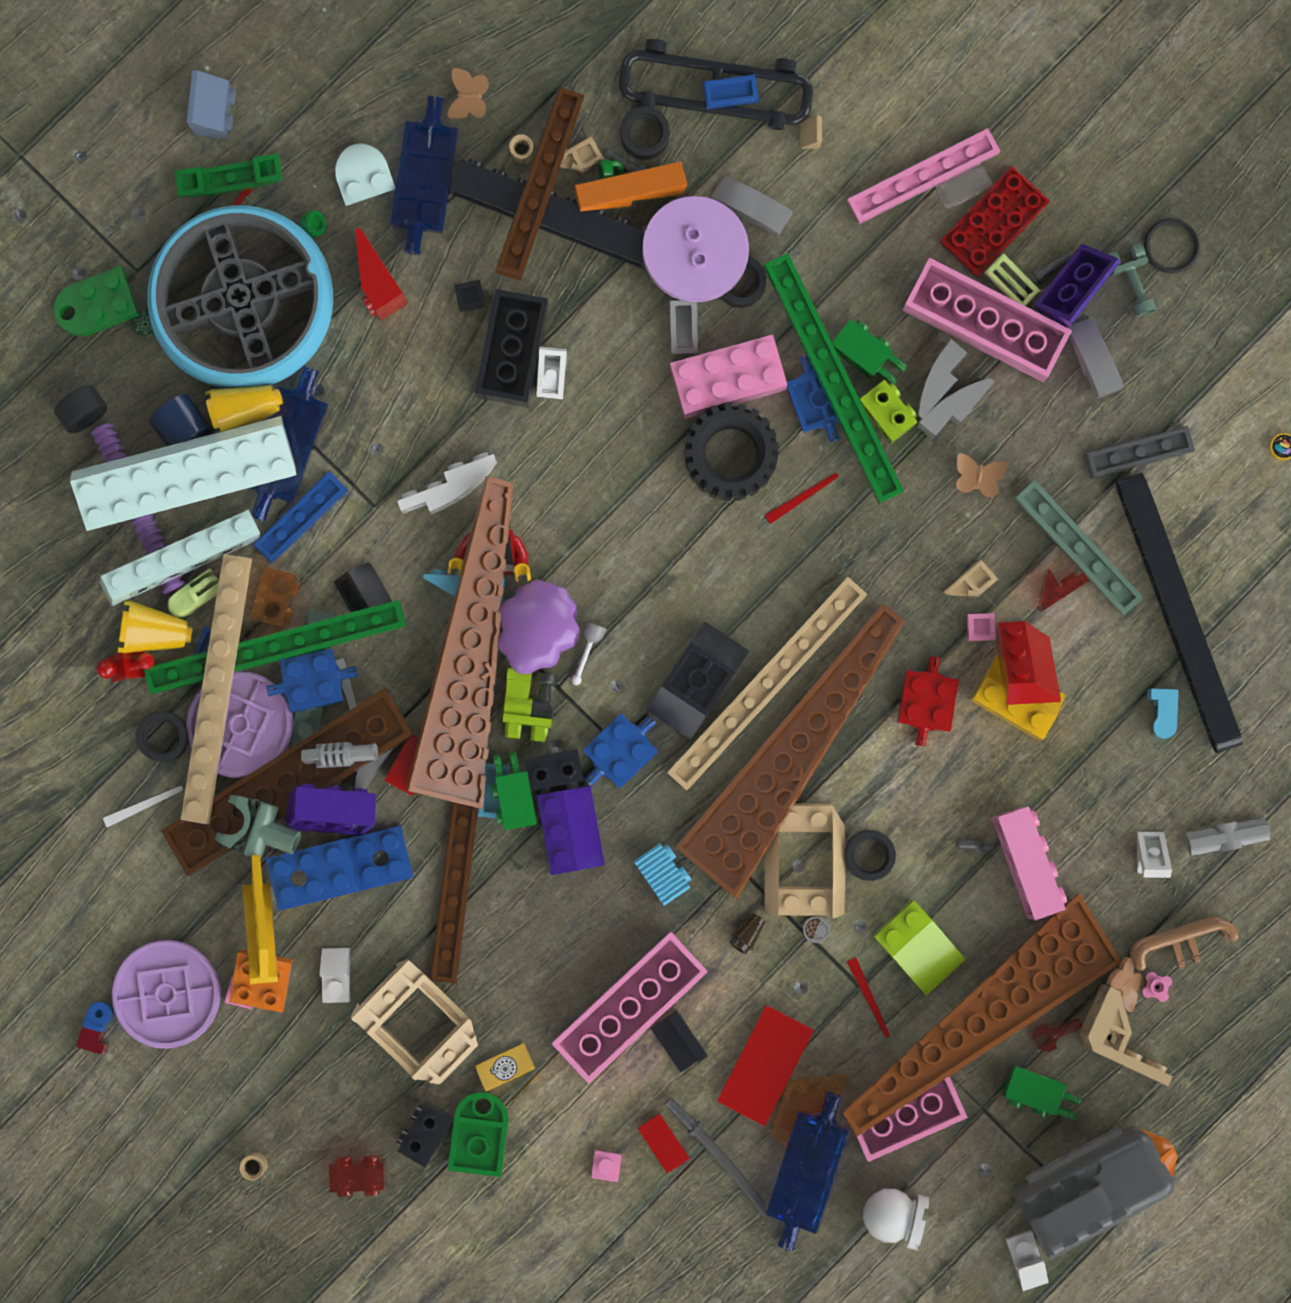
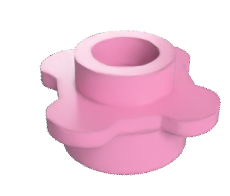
M1149 972L1146 975L1145 988L1142 990L1143 996L1146 998H1158L1160 1002L1167 1001L1169 998L1167 992L1169 986L1172 985V979L1169 976L1161 977L1157 976L1155 972ZM1156 984L1160 986L1158 990L1155 989Z

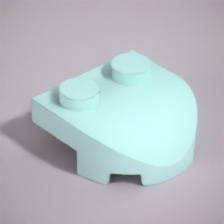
M358 143L345 148L341 152L335 165V174L346 206L396 189L386 159L379 150L373 146Z

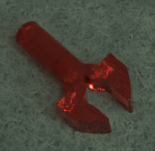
M1078 1018L1055 1029L1048 1028L1047 1024L1044 1023L1037 1026L1032 1038L1036 1039L1043 1034L1051 1035L1047 1043L1036 1047L1042 1051L1051 1052L1057 1049L1056 1042L1059 1038L1081 1029L1083 1025Z

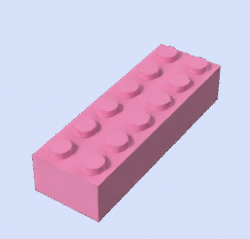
M931 258L928 259L902 310L1043 383L1049 377L1072 332L1071 329Z
M670 931L552 1041V1045L589 1084L708 971Z

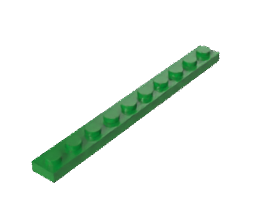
M789 253L765 263L763 267L878 504L902 494L904 490Z
M392 601L240 642L238 644L234 673L407 627L401 601ZM208 651L155 665L150 669L144 670L150 694L154 695L203 682Z

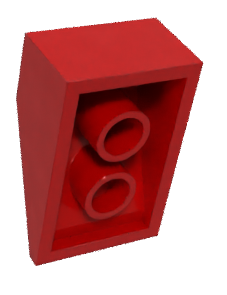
M358 227L355 229L361 289L365 294L361 299L372 317L378 315L382 321L408 303L403 292L361 228Z

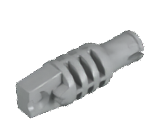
M350 742L316 744V749L301 751V760L305 764H316V768L351 766L354 762L377 761L378 748L375 743L355 746Z

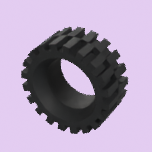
M725 403L724 407L718 408V405L710 409V412H704L699 416L698 421L693 423L689 435H687L685 464L689 470L690 478L698 484V488L701 491H707L715 499L721 497L724 498L723 501H731V499L738 498L739 501L745 499L748 495H755L760 488L765 487L775 470L779 451V444L776 442L777 435L775 430L770 428L768 419L760 417L759 411L754 408L751 411L746 409V405L739 404V407L732 406V403ZM726 429H735L747 434L754 442L757 450V461L754 467L745 475L736 478H727L715 473L708 465L705 457V447L710 438Z

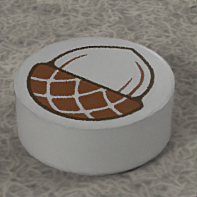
M820 916L808 918L803 925L805 938L812 943L825 941L830 934L829 923Z

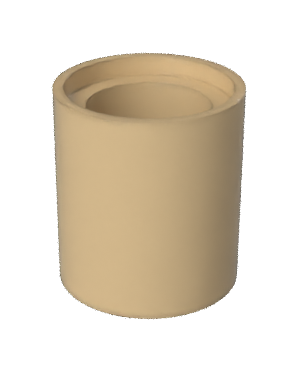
M517 135L512 138L509 148L513 161L521 165L531 162L534 157L532 140L526 135ZM519 145H526L529 148L528 152L523 155L517 154L515 149Z
M258 1152L249 1154L240 1163L241 1175L247 1180H256L261 1177L268 1167L266 1157ZM254 1159L259 1162L260 1171L258 1173L249 1171L247 1167L249 1160Z

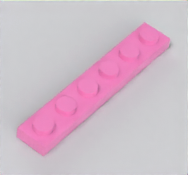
M987 128L847 199V203L858 224H861L998 155L1000 150Z

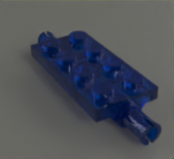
M434 96L427 97L425 118L421 122L406 121L390 225L407 229L404 253L412 254V247L414 255L421 254L423 232L441 234L444 232L459 130L458 128L442 125L440 119L444 99L437 96L436 102Z
M303 366L297 388L288 390L277 387L281 393L283 404L279 405L280 411L269 416L266 420L281 416L296 465V475L248 488L256 491V494H258L250 513L252 518L266 522L272 501L276 500V498L294 504L329 407L328 403L313 398L311 394L317 376L320 373L317 370H310L309 367Z
M826 1091L820 1114L818 1113L815 1116L802 1111L798 1112L766 1215L785 1223L778 1246L782 1249L786 1246L785 1250L794 1251L800 1229L814 1234L819 1232L851 1130L837 1124L835 1118L843 1097L839 1094L834 1096V1092Z

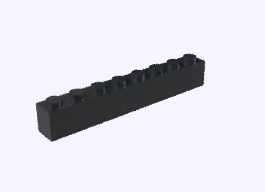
M461 159L449 189L453 196L513 219L527 180L518 178L516 181L508 178V174L499 169L490 171L483 168V164L476 160L469 159L467 162ZM552 191L539 228L540 230L646 270L642 246L647 227L640 226V229L631 226V222L625 218L616 216L613 219L606 216V212L601 209L580 211L576 199L567 197L564 200L557 197V193Z

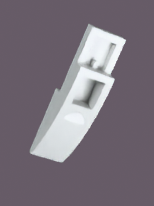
M479 454L473 457V462L465 465L463 462L448 466L449 471L444 472L447 483L442 484V481H437L427 485L428 490L417 493V490H413L401 495L403 499L397 501L401 512L405 514L427 505L430 513L434 514L457 503L480 485L485 476L489 475L497 463L494 454Z

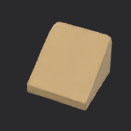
M815 116L800 124V147L802 149H819L822 143V117Z

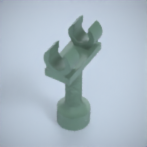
M1138 243L1130 248L1134 261L1123 265L1120 262L1111 273V276L1124 272L1127 273L1133 288L1132 290H1134V295H1136L1137 304L1134 306L1136 316L1142 317L1156 311L1157 307L1153 299L1146 297L1140 278H1138L1139 275L1136 268L1146 265L1149 261L1142 243ZM1116 251L1109 253V255L1117 257L1120 260V257Z

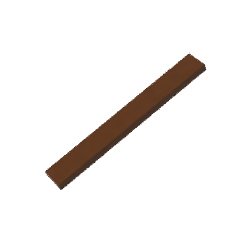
M559 87L496 267L497 274L519 281L522 280L584 101L583 94Z
M452 802L430 980L457 984L478 808Z

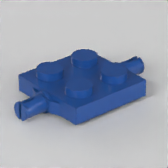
M803 356L799 360L804 373L799 378L787 382V391L802 432L806 433L815 429L825 428L829 443L834 442V439L838 441L840 438L835 427L838 419L807 356Z
M328 649L280 660L282 683L267 685L266 690L268 697L284 693L288 699L290 712L296 713L344 702L342 680L358 677V673L356 672V666L340 669L336 664L334 650Z
M620 713L583 749L595 766L584 779L592 786L603 775L621 788L658 752L645 735L657 723L648 715L637 726L630 723Z

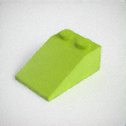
M910 900L872 935L926 996L966 960L915 900Z

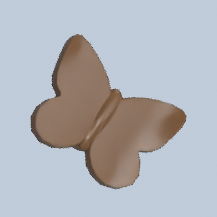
M453 68L451 75L454 86L458 91L456 94L458 98L450 106L447 114L448 118L461 119L467 117L468 114L476 118L483 117L486 113V105L481 99V95L488 90V79L485 75L481 74L472 78L469 72Z
M959 453L956 458V467L961 477L956 481L955 487L961 493H968L976 489L983 496L993 498L999 492L996 482L1003 478L1008 463L998 461L986 466L978 465L969 456Z
M1125 957L1119 968H1114L1110 972L1106 984L1121 992L1125 1010L1131 1013L1138 1000L1137 991L1145 987V979L1141 974L1133 972V960Z

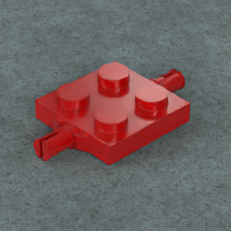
M929 656L928 670L925 672L905 671L897 723L910 725L918 729L916 746L926 747L928 731L951 732L959 679L945 677L938 673L941 657Z

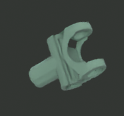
M230 795L228 802L236 805L235 807L241 810L244 816V825L238 833L233 835L217 832L215 837L217 842L250 857L252 855H260V859H262L266 845L289 854L294 853L299 845L301 832L274 822L279 807L253 798ZM258 801H259L260 803H259L258 808H257V811H256L255 805H257V804H258ZM246 841L243 851H241L243 846L240 845Z

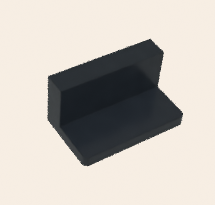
M371 563L351 569L334 581L351 613L392 602Z
M677 1010L651 1028L680 1072L708 1057Z

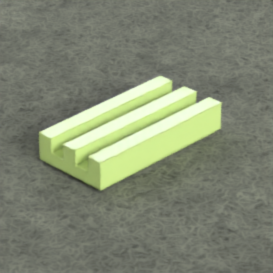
M1004 253L984 272L1008 298L1024 306L1040 292ZM1002 262L1032 291L1029 295L1000 266ZM994 270H996L1024 298L1022 302L993 273Z

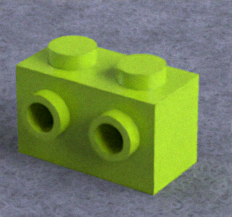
M884 380L860 398V401L869 419L886 441L892 444L913 428L918 421L915 419L917 414L909 404L904 405L900 400L901 394L893 383L888 384ZM878 398H882L885 402H880ZM894 419L900 420L901 424L896 423Z

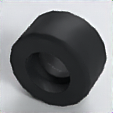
M92 385L83 386L65 396L56 405L54 414L67 432L78 433L103 417L107 411V404Z

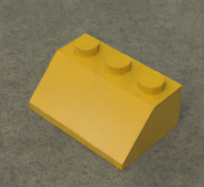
M996 655L969 701L1034 739L1041 741L1044 740L1055 721L1066 695L1060 692L1061 702L1006 705L999 658Z

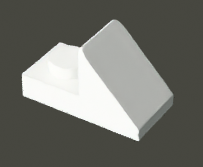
M540 347L536 397L563 399L567 349Z
M1137 832V872L1143 874V877L1171 878L1172 868L1164 832Z
M322 948L320 964L322 1003L351 1002L349 948Z
M1029 1230L1005 1238L1022 1291L1048 1283L1045 1263L1040 1257L1033 1232Z

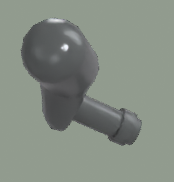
M958 839L956 841L957 849H972L980 854H984L987 850L994 848V845L991 843L986 845L974 839Z

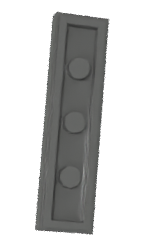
M1185 426L1086 452L1085 458L1091 479L1193 453L1195 449L1189 427Z

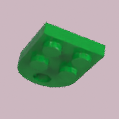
M122 266L69 285L60 292L54 304V315L58 324L69 334L80 337L97 333L140 316ZM67 309H75V315L72 319H63V314Z
M474 1092L466 1096L459 1103L454 1115L447 1171L494 1177L502 1176L509 1115L505 1104L498 1096L489 1092ZM486 1098L489 1100L491 1109L487 1113L477 1111L475 1104L478 1099Z

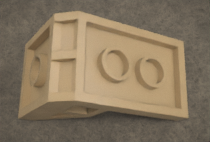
M1101 984L1079 1032L1084 1047L1169 1086L1173 1076L1165 1073L1167 1067L1149 1059L1143 1063L1141 1062L1143 1056L1125 1048L1132 1032L1121 992ZM1111 1034V1039L1107 1040L1108 1035Z

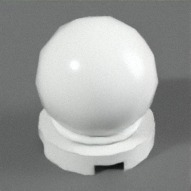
M881 1189L871 1195L863 1208L865 1226L874 1238L884 1243H896L904 1239L906 1241V1248L917 1251L926 1221L922 1220L924 1210L929 1207V1197L918 1194L916 1200L912 1201L906 1193L898 1189Z

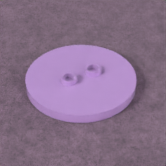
M690 196L676 199L666 204L653 216L645 231L642 254L649 276L662 291L679 300L705 302L726 294L740 280L748 261L749 242L743 224L731 209L710 198Z
M244 671L236 672L233 675L218 774L225 777L238 779L246 777L285 752L291 743L294 718L293 713L289 709L288 699L284 693L268 697L266 686L275 683L261 675ZM201 690L193 699L187 715L186 726L191 749Z
M176 940L151 942L133 951L120 965L112 986L113 1009L123 1029L138 1042L155 1048L180 1047L200 1037L214 1021L221 1000L219 977L211 961L194 946Z

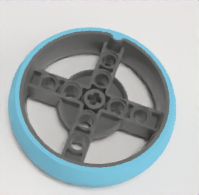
M234 205L204 212L186 222L170 236L161 248L152 266L147 289V304L151 325L159 344L168 357L185 373L203 383L219 388L264 386L275 384L291 376L302 368L318 350L327 333L332 316L333 285L323 254L313 239L301 227L271 210L247 205ZM253 228L272 233L289 243L303 261L270 272L265 266L256 261L241 259L231 229ZM207 238L216 267L206 277L201 295L169 306L170 285L178 265L196 244ZM222 243H229L230 249L228 252L218 253V247ZM230 268H238L236 277L231 279L226 277V273ZM292 275L297 277L295 285L285 286L284 282L287 277ZM271 284L272 290L269 294L261 295L259 293L262 285ZM313 289L312 309L305 329L297 341L285 353L274 359L265 328L275 318L280 300ZM240 292L246 296L243 297L244 301L241 303L235 299L238 298L237 294ZM213 301H221V308L218 311H209V306ZM187 310H196V315L192 320H184V314ZM247 317L255 318V323L251 328H243V321ZM211 324L218 331L226 335L240 337L250 368L231 369L210 364L191 352L179 338L178 334ZM255 342H262V351L256 354L251 353V346Z

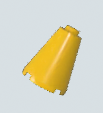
M272 385L211 389L205 392V395L211 397L206 400L213 427L214 429L220 428L221 432L260 422L280 411L279 405L283 404L279 389L274 390Z
M131 600L124 601V605H128L129 608L128 611L122 612L119 642H124V646L118 647V653L184 648L185 642H191L192 627L187 626L188 621Z

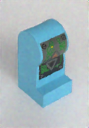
M1147 689V700H1154V718L1150 722V732L1159 739L1170 738L1177 729L1178 690Z

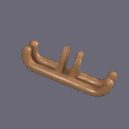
M1217 916L1208 917L1138 940L1131 948L1130 958L1133 960L1134 967L1139 971H1143L1146 968L1145 957L1147 953L1170 945L1178 969L1185 968V960L1182 956L1180 942H1186L1191 960L1194 964L1201 963V958L1194 937L1221 930L1226 939L1235 942L1238 940L1239 935L1235 926L1229 921Z

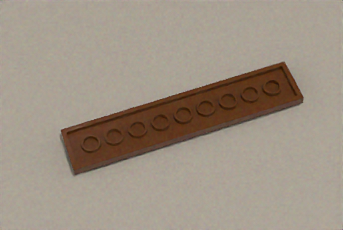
M384 688L214 796L209 824L184 821L180 818L162 829L161 832L186 875L192 876L233 850L215 840L217 832L233 835L238 833L244 825V816L241 810L236 808V805L228 802L230 795L253 798L279 807L274 821L276 823L285 817L290 792L295 787H298L299 784H313L315 789H325L327 786H334L372 762L358 761L354 762L351 766L316 768V764H305L302 762V750L316 749V744L350 742L355 746L375 743L378 748V757L413 736L414 733L388 689ZM258 801V804L255 805L256 811H257L258 805H259V803H260L259 801Z

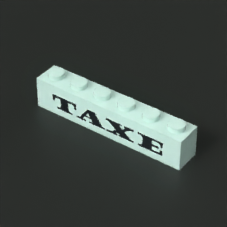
M249 510L102 575L100 577V584L111 606H114L222 557L223 554H229L257 541L260 532Z

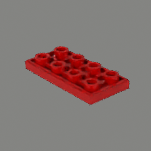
M1011 166L939 243L978 278L1050 203V200L1017 169Z
M765 1005L717 1102L766 1126L814 1029Z

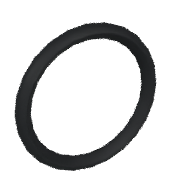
M1171 218L1157 222L1149 229L1144 240V249L1150 264L1164 273L1173 274L1187 270L1193 265L1199 254L1200 245L1196 232L1189 224L1179 219ZM1166 224H1176L1184 227L1191 234L1194 241L1192 257L1186 264L1178 268H1167L1160 265L1154 260L1150 252L1149 244L1152 234L1159 227Z

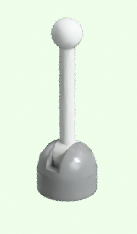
M588 621L586 622L584 636L588 642L577 672L571 677L572 684L579 685L582 679L580 676L592 644L602 640L607 630L606 628Z

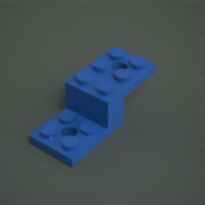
M402 826L294 851L293 854L286 853L266 858L278 911L414 878ZM379 850L385 851L389 856L388 863L384 866H379L374 861V855ZM297 870H301L306 874V882L302 886H297L292 882V875Z

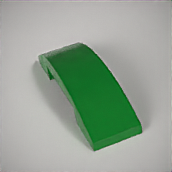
M279 153L252 157V161L205 169L199 166L176 170L175 177L178 197H203L235 193L282 181L283 176Z

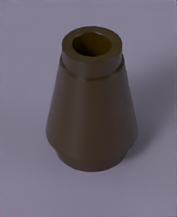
M752 913L730 935L732 938L729 944L739 952L747 955L749 950L753 951L766 922L758 915Z

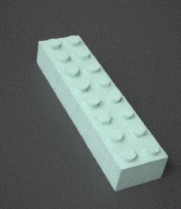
M279 416L72 471L70 482L86 530L89 531L295 476L296 465L282 418Z

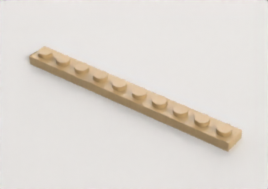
M223 554L181 813V820L203 824L210 823L252 559L247 557Z
M847 577L667 773L687 791L868 594Z

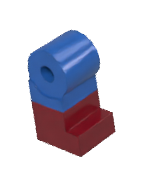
M101 1001L93 1003L89 1007L76 1044L77 1048L100 1055L107 1053L109 1043L103 1042L107 1025L113 1020L115 1014L110 1003Z

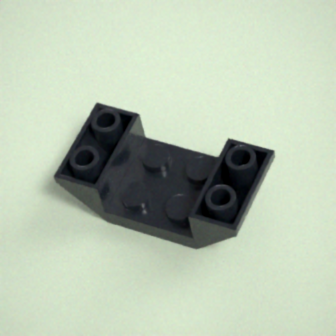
M705 622L646 711L691 740L749 653V650Z

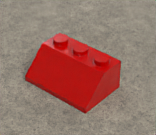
M1026 621L998 622L996 646L1006 705L1061 702L1050 637Z

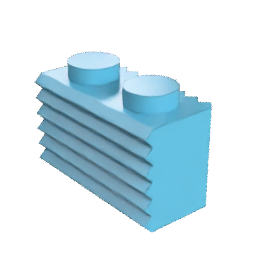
M659 843L634 860V863L665 906L691 888L688 882L692 879L684 867L680 869L676 867L672 860L677 857L668 844L663 847Z

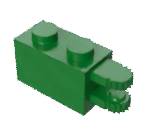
M850 319L832 342L837 354L870 380L877 374L889 384H895L897 382L895 376L886 371L882 366L887 361L896 370L904 372L907 366L892 354L891 345L880 336L875 338L869 333L870 329L859 320L855 322Z
M511 752L509 756L513 774L504 776L502 773V760L499 755H494L497 777H495L496 783H491L493 799L499 798L500 809L495 810L498 826L503 825L504 830L537 825L527 771L519 772L516 752Z
M1013 1064L1001 1094L1008 1098L1007 1104L1021 1109L1023 1104L1033 1107L1032 1113L1048 1118L1049 1114L1055 1116L1059 1114L1073 1120L1076 1119L1077 1114L1069 1109L1060 1108L1062 1098L1068 1099L1075 1104H1081L1083 1099L1065 1092L1067 1085L1063 1082Z

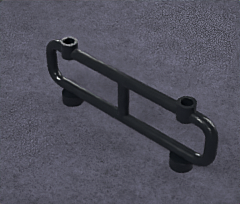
M647 39L645 50H635L628 53L621 64L619 75L621 94L627 100L638 102L639 107L648 106L654 108L655 105L765 121L769 122L768 128L773 130H784L785 125H798L808 118L811 111L813 86L804 75L795 73L797 62L787 58L776 59L775 69L773 70L665 54L667 46L665 41ZM636 61H646L713 71L712 80L723 79V73L740 76L755 74V77L760 79L794 83L800 85L803 89L801 108L795 115L786 114L781 111H764L737 106L706 110L704 101L657 95L648 91H633L629 86L631 67Z

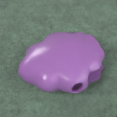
M535 579L529 584L519 586L515 596L505 600L500 605V629L502 632L498 639V648L507 657L511 668L519 674H530L541 668L555 666L559 660L560 653L574 647L578 640L579 626L575 621L577 615L576 604L569 597L566 588Z

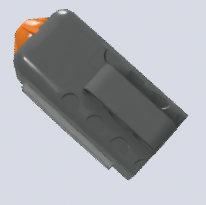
M1129 1126L1122 1130L1116 1127L1025 1176L1026 1182L1010 1191L1040 1247L1051 1261L1169 1197L1173 1193L1175 1186L1173 1175L1177 1153L1167 1138L1135 1126Z

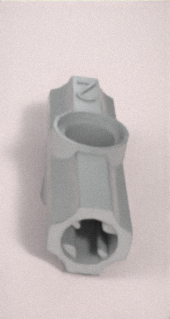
M1266 818L1251 819L1239 823L1237 821L1213 825V828L1185 833L1186 848L1190 856L1213 851H1230L1242 848L1243 845L1270 840V829Z

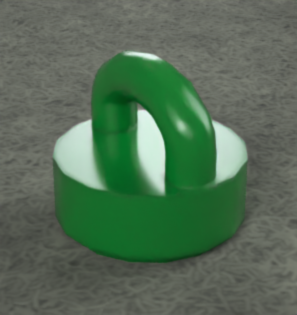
M600 160L598 162L599 180L614 177L613 167L617 168L615 176L623 175V165L615 160Z
M317 210L307 211L300 219V227L311 238L318 237L325 232L326 221L321 212Z

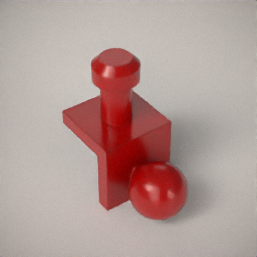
M145 651L118 653L108 656V659L99 661L96 671L101 678H111V683L126 679L146 677L144 670L153 667L154 658L151 654L145 653Z

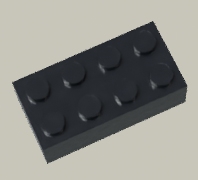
M495 289L475 389L477 398L529 408L539 358V349L549 308L547 298Z

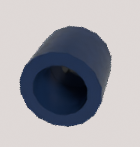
M187 394L176 396L153 413L148 421L166 446L208 436L213 429Z

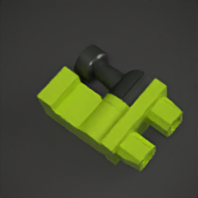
M508 668L503 714L506 738L520 739L522 726L532 727L530 741L545 743L548 729L552 728L553 708L550 704L551 686L557 684L558 675L539 672L536 674V683L540 684L536 699L530 698L533 673L519 674L512 668Z

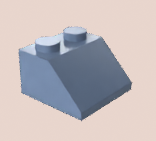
M192 70L187 124L195 136L227 139L228 131H232L233 127L230 105L235 104V89H232L228 80L198 70Z

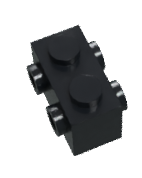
M578 749L524 759L530 790L537 791V795L553 793L552 787L562 785L564 790L578 788L579 782L584 781ZM567 765L573 768V772L570 775H565L563 772L564 767ZM539 771L546 772V778L544 780H539L537 778V774Z
M428 1101L423 1107L421 1105L417 1106L410 1118L415 1122L410 1130L404 1128L397 1140V1143L400 1144L397 1151L424 1168L429 1163L454 1120L453 1116ZM427 1118H432L435 1124H429ZM413 1142H418L421 1148H416Z

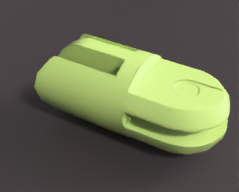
M208 568L171 595L168 600V609L172 615L180 618L189 616L217 596L219 579L214 575L211 568Z

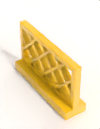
M252 855V884L242 885L250 984L278 982L270 884H262L260 855Z

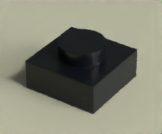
M480 280L454 285L460 313L486 307Z

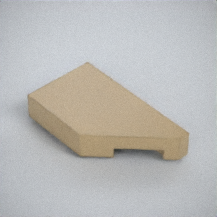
M591 136L566 150L560 168L582 174L598 165V162L603 160L604 157Z
M980 559L943 593L950 596L978 597L996 582L998 578Z

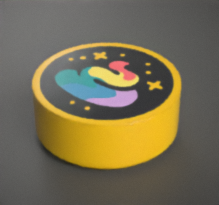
M1281 433L1271 440L1269 450L1275 459L1286 461L1291 458L1290 434Z

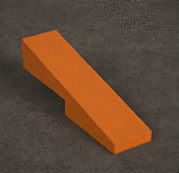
M676 162L575 185L574 190L580 211L628 207L631 206L634 200L682 196L687 187V180L682 162Z

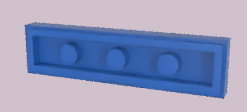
M329 471L253 545L273 564L348 492V489Z

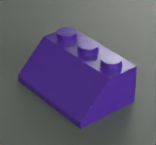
M1081 244L1034 304V307L1041 315L1069 328L1121 261L1117 257Z
M299 784L298 787H295L290 792L283 825L297 831L361 836L375 826L376 793H368V790L364 788L341 791V787L338 786L315 789L313 784Z
M591 786L537 795L551 875L605 865Z

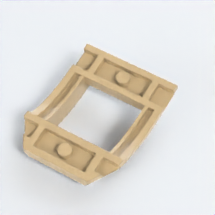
M832 803L794 804L765 852L764 914L779 918V915L832 916V919L845 914V824L840 819ZM779 832H831V887L779 886Z
M406 959L396 963L397 968L361 1005L357 1003L350 1018L383 1047L415 1081L418 1079L433 1084H441L478 1046L476 1035L470 1018L424 973ZM417 988L428 996L457 1025L421 1063L382 1025Z

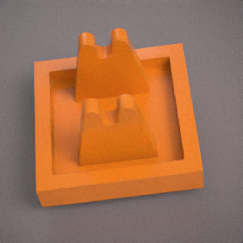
M239 949L229 1002L282 1013L285 1008L293 959L276 956L278 982L250 984L248 951Z

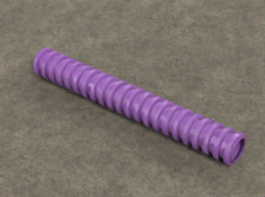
M109 423L100 425L91 432V436L96 438L94 440L95 444L99 445L98 451L103 453L101 458L106 460L105 463L127 457V454H123L124 448L119 445L121 443L120 439H116L117 432L112 430L114 428L113 424ZM153 513L134 518L131 523L133 527L137 528L135 533L140 535L138 539L140 542H143L142 548L147 550L145 555L168 546L163 542L165 540L164 536H160L162 531L157 529L158 523L153 520L155 517ZM182 575L160 584V587L164 588L162 590L163 594H172L185 586V582L180 580Z

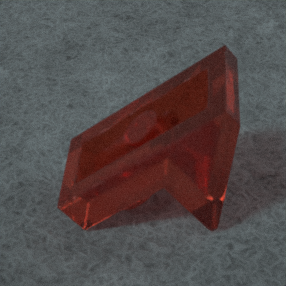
M1049 569L1046 570L1038 603L1039 611H1044L1089 582L1085 574L1081 573L1076 576L1073 572L1060 580L1063 584L1060 586Z

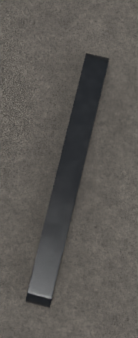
M1143 473L1115 482L1118 496L1211 746L1216 754L1243 745L1240 730L1147 480Z

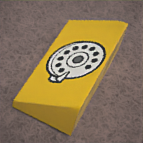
M524 1043L475 1065L485 1092L535 1069V1065Z

